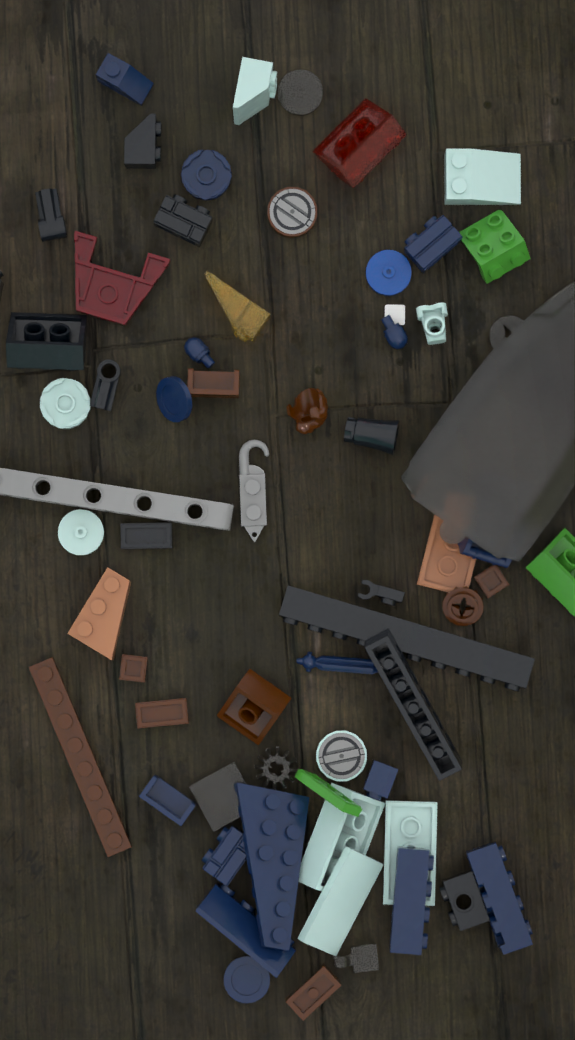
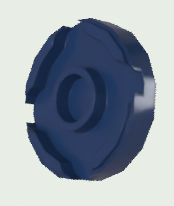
M198 150L189 155L183 163L181 172L182 183L187 192L196 199L204 201L214 200L223 195L229 188L232 178L228 161L223 155L214 150Z

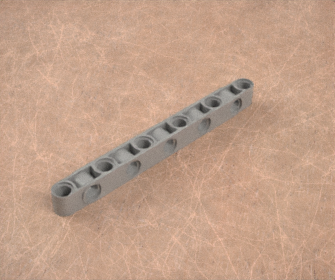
M0 468V495L230 531L234 508L232 504ZM41 482H48L50 484V491L46 495H40L37 491V487ZM91 490H99L101 493V498L96 503L88 501V493ZM147 497L151 499L152 506L149 510L142 511L138 508V502L141 498ZM198 505L202 508L203 513L200 518L192 519L189 517L188 511L191 506Z

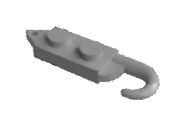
M254 439L247 441L240 448L239 477L241 527H245L252 540L256 542L263 527L267 526L265 473L260 467L249 465V451L254 447H259L263 450L264 455L268 457L269 449L265 443ZM252 533H257V536L253 537Z

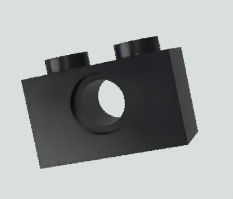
M471 870L442 879L443 886L439 887L444 902L449 901L452 908L448 915L453 927L458 925L459 930L462 931L490 921ZM461 894H466L470 897V903L465 908H460L456 905V899Z

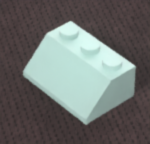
M242 57L233 103L234 124H242L267 107L270 98L275 99L277 71H273V62Z

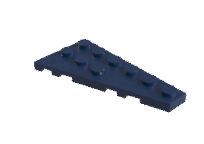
M235 783V793H237L239 802L238 812L244 831L242 836L248 871L251 874L253 888H251L252 895L255 898L257 908L256 918L261 947L286 952L290 949L310 797Z

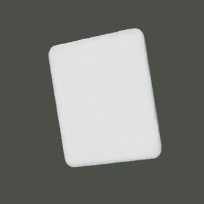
M385 305V317L390 314L395 324L399 322L400 325H404L405 305Z

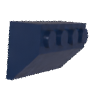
M216 883L199 903L195 911L277 978L296 952V948L293 946L295 941L291 938L290 949L286 952L261 947L257 918L253 913L255 908L243 899L242 902H239L233 897L235 892L229 886L224 884L220 886Z

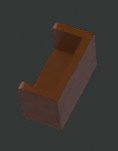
M188 368L187 387L191 397L239 398L240 370H234V372L194 371L193 368Z
M323 963L320 969L291 996L288 995L285 998V1002L304 1021L341 986V982Z

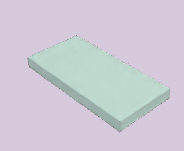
M386 800L383 904L393 905L397 847L400 846L429 849V855H434L433 871H428L427 881H432L431 897H426L425 906H435L437 802Z
M345 846L297 939L337 956L384 864Z

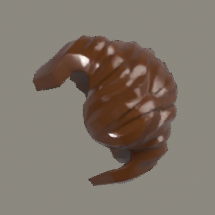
M308 388L301 391L295 398V405L293 407L290 404L287 405L288 416L296 420V431L302 434L312 433L327 418V399L318 388Z

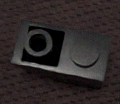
M156 114L148 115L125 137L124 165L126 169H156V162H161V146H156L157 137H161L162 126L161 121H157Z

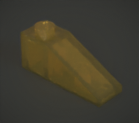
M207 271L204 275L231 327L235 330L233 334L244 342L248 339L254 342L270 319V313Z

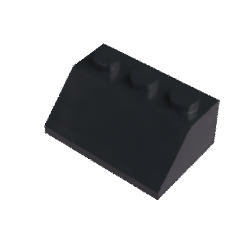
M11 312L6 338L7 368L84 370L87 315Z

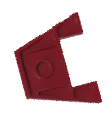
M75 231L76 311L126 326L169 266L171 260L148 253L141 277L92 264L91 259L98 238Z

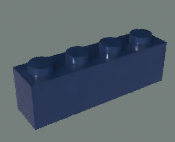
M397 847L390 953L421 955L422 949H427L428 933H423L424 923H429L430 907H425L426 897H431L432 881H427L428 871H433L434 855H429V849Z

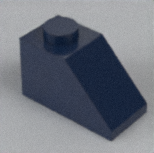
M110 53L106 55L96 73L99 83L141 106L154 85L152 81L134 67Z

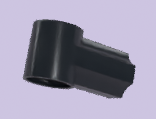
M49 188L35 192L40 218L38 219L42 242L66 238V225L64 216L61 215L57 189Z
M104 360L97 368V377L90 402L91 407L112 411L121 376V368L113 360ZM109 364L116 367V374L110 379L105 378L102 373L103 368Z

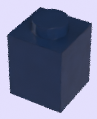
M373 759L363 789L367 791L366 796L381 801L382 797L388 799L399 769Z

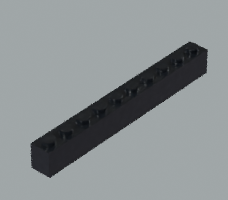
M287 586L279 616L284 617L282 622L295 626L298 625V621L308 624V630L322 633L323 629L333 632L332 637L347 640L348 636L357 639L356 644L365 646L367 639L389 628L401 651L407 653L406 659L421 662V658L431 661L430 666L445 670L446 665L456 668L455 673L470 677L471 673L481 675L480 681L495 684V680L505 683L504 688L519 692L520 687L527 688L535 658L292 586Z

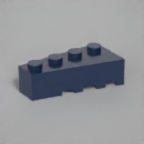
M491 842L466 851L468 862L501 953L505 955L533 945L530 937L533 933L528 919L524 920L521 910H524L519 895L515 896L512 888L515 885L511 870L506 871L503 861L507 860L503 847H497L495 842Z

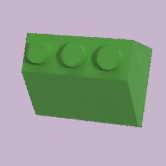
M564 528L526 566V569L575 617V537Z

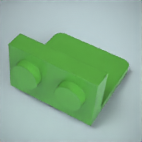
M502 210L493 212L460 232L463 237L462 243L477 262L481 276L486 284L500 278L503 274L521 266L530 259L525 240Z

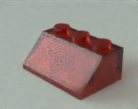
M365 98L313 150V153L340 180L354 188L393 148L399 145L400 141L407 134L392 114Z

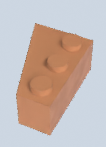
M107 567L67 634L110 660H114L131 581Z

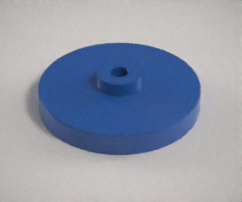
M383 250L373 255L366 267V279L371 289L376 293L384 296L397 295L410 282L411 266L407 258L401 253L394 250Z

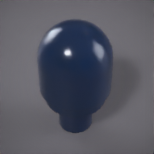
M390 314L382 318L381 321L386 328L383 331L384 337L388 344L394 349L405 347L408 337L402 325L400 326L399 322L395 324Z
M192 337L186 341L184 345L185 352L197 364L202 362L207 369H210L215 364V361L209 356V347L201 339Z

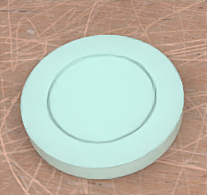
M83 509L74 510L66 514L61 520L58 527V538L61 545L68 552L81 556L88 555L96 551L101 545L104 538V527L99 517L91 511Z

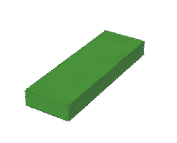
M298 769L295 778L340 811L359 816L362 811L361 806L318 775Z

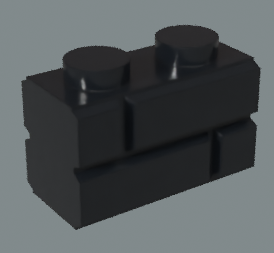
M174 194L173 197L166 195L153 221L154 226L200 248L213 222V217L209 215L210 211L199 205L196 208L187 205V200L179 195Z

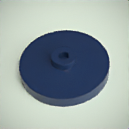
M175 376L164 378L159 382L156 398L162 414L171 422L186 420L192 411V398L187 385Z
M250 956L238 957L227 966L224 973V986L227 993L234 1000L241 1003H253L260 1000L268 991L270 973Z

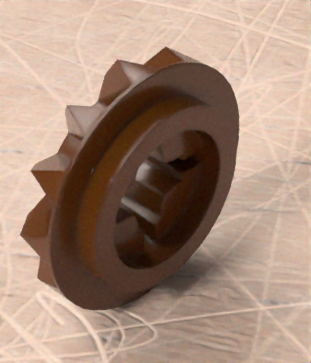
M465 586L464 588L455 587L452 591L447 592L442 608L445 617L450 622L459 626H467L479 620L484 606L483 599L477 591ZM466 598V604L470 607H466L463 614H460V606L456 605V603L460 604L461 600Z

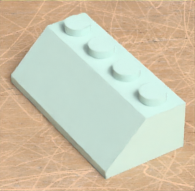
M331 783L334 788L361 806L362 811L357 817L340 811L327 800L324 801L301 861L298 882L322 891L345 846L366 855L384 809V802Z

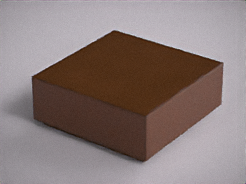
M492 565L473 577L487 599L509 585L497 565Z
M122 654L119 680L145 683L148 657Z

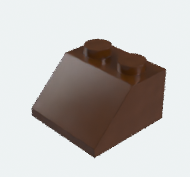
M249 669L219 711L217 717L259 745L285 709L291 697Z

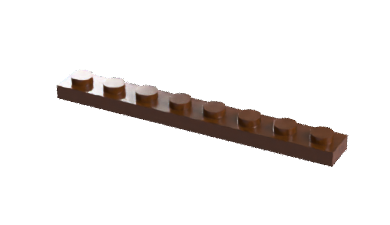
M51 657L30 666L31 675L107 857L131 848L132 845L54 658Z

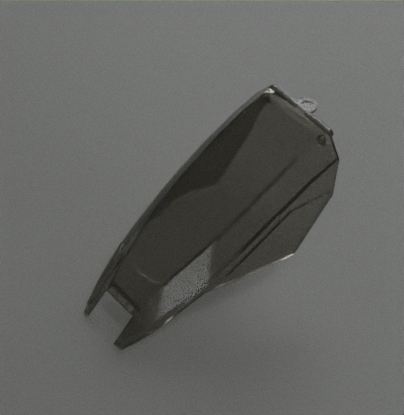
M575 280L545 301L508 338L504 337L444 412L409 462V467L401 477L411 491L410 496L444 520L440 527V536L449 544L460 543L466 536L496 558L501 559L505 557L520 562L575 485Z

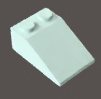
M446 149L444 154L445 205H521V155L480 149Z

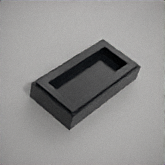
M121 523V549L172 548V523Z

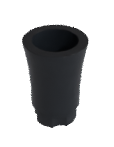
M348 417L344 442L354 443L357 446L368 447L394 455L400 421Z

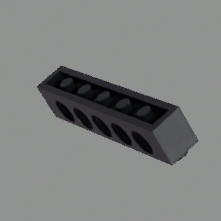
M388 628L367 639L365 649L438 780L440 781L462 770V759L390 629Z

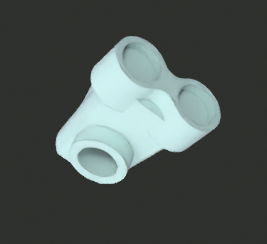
M441 302L434 305L417 307V318L419 321H422L427 343L429 345L445 343V317L448 316L446 303ZM438 329L439 332L432 333L431 330Z

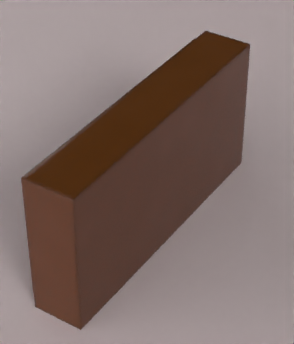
M187 698L135 703L137 729L189 724Z

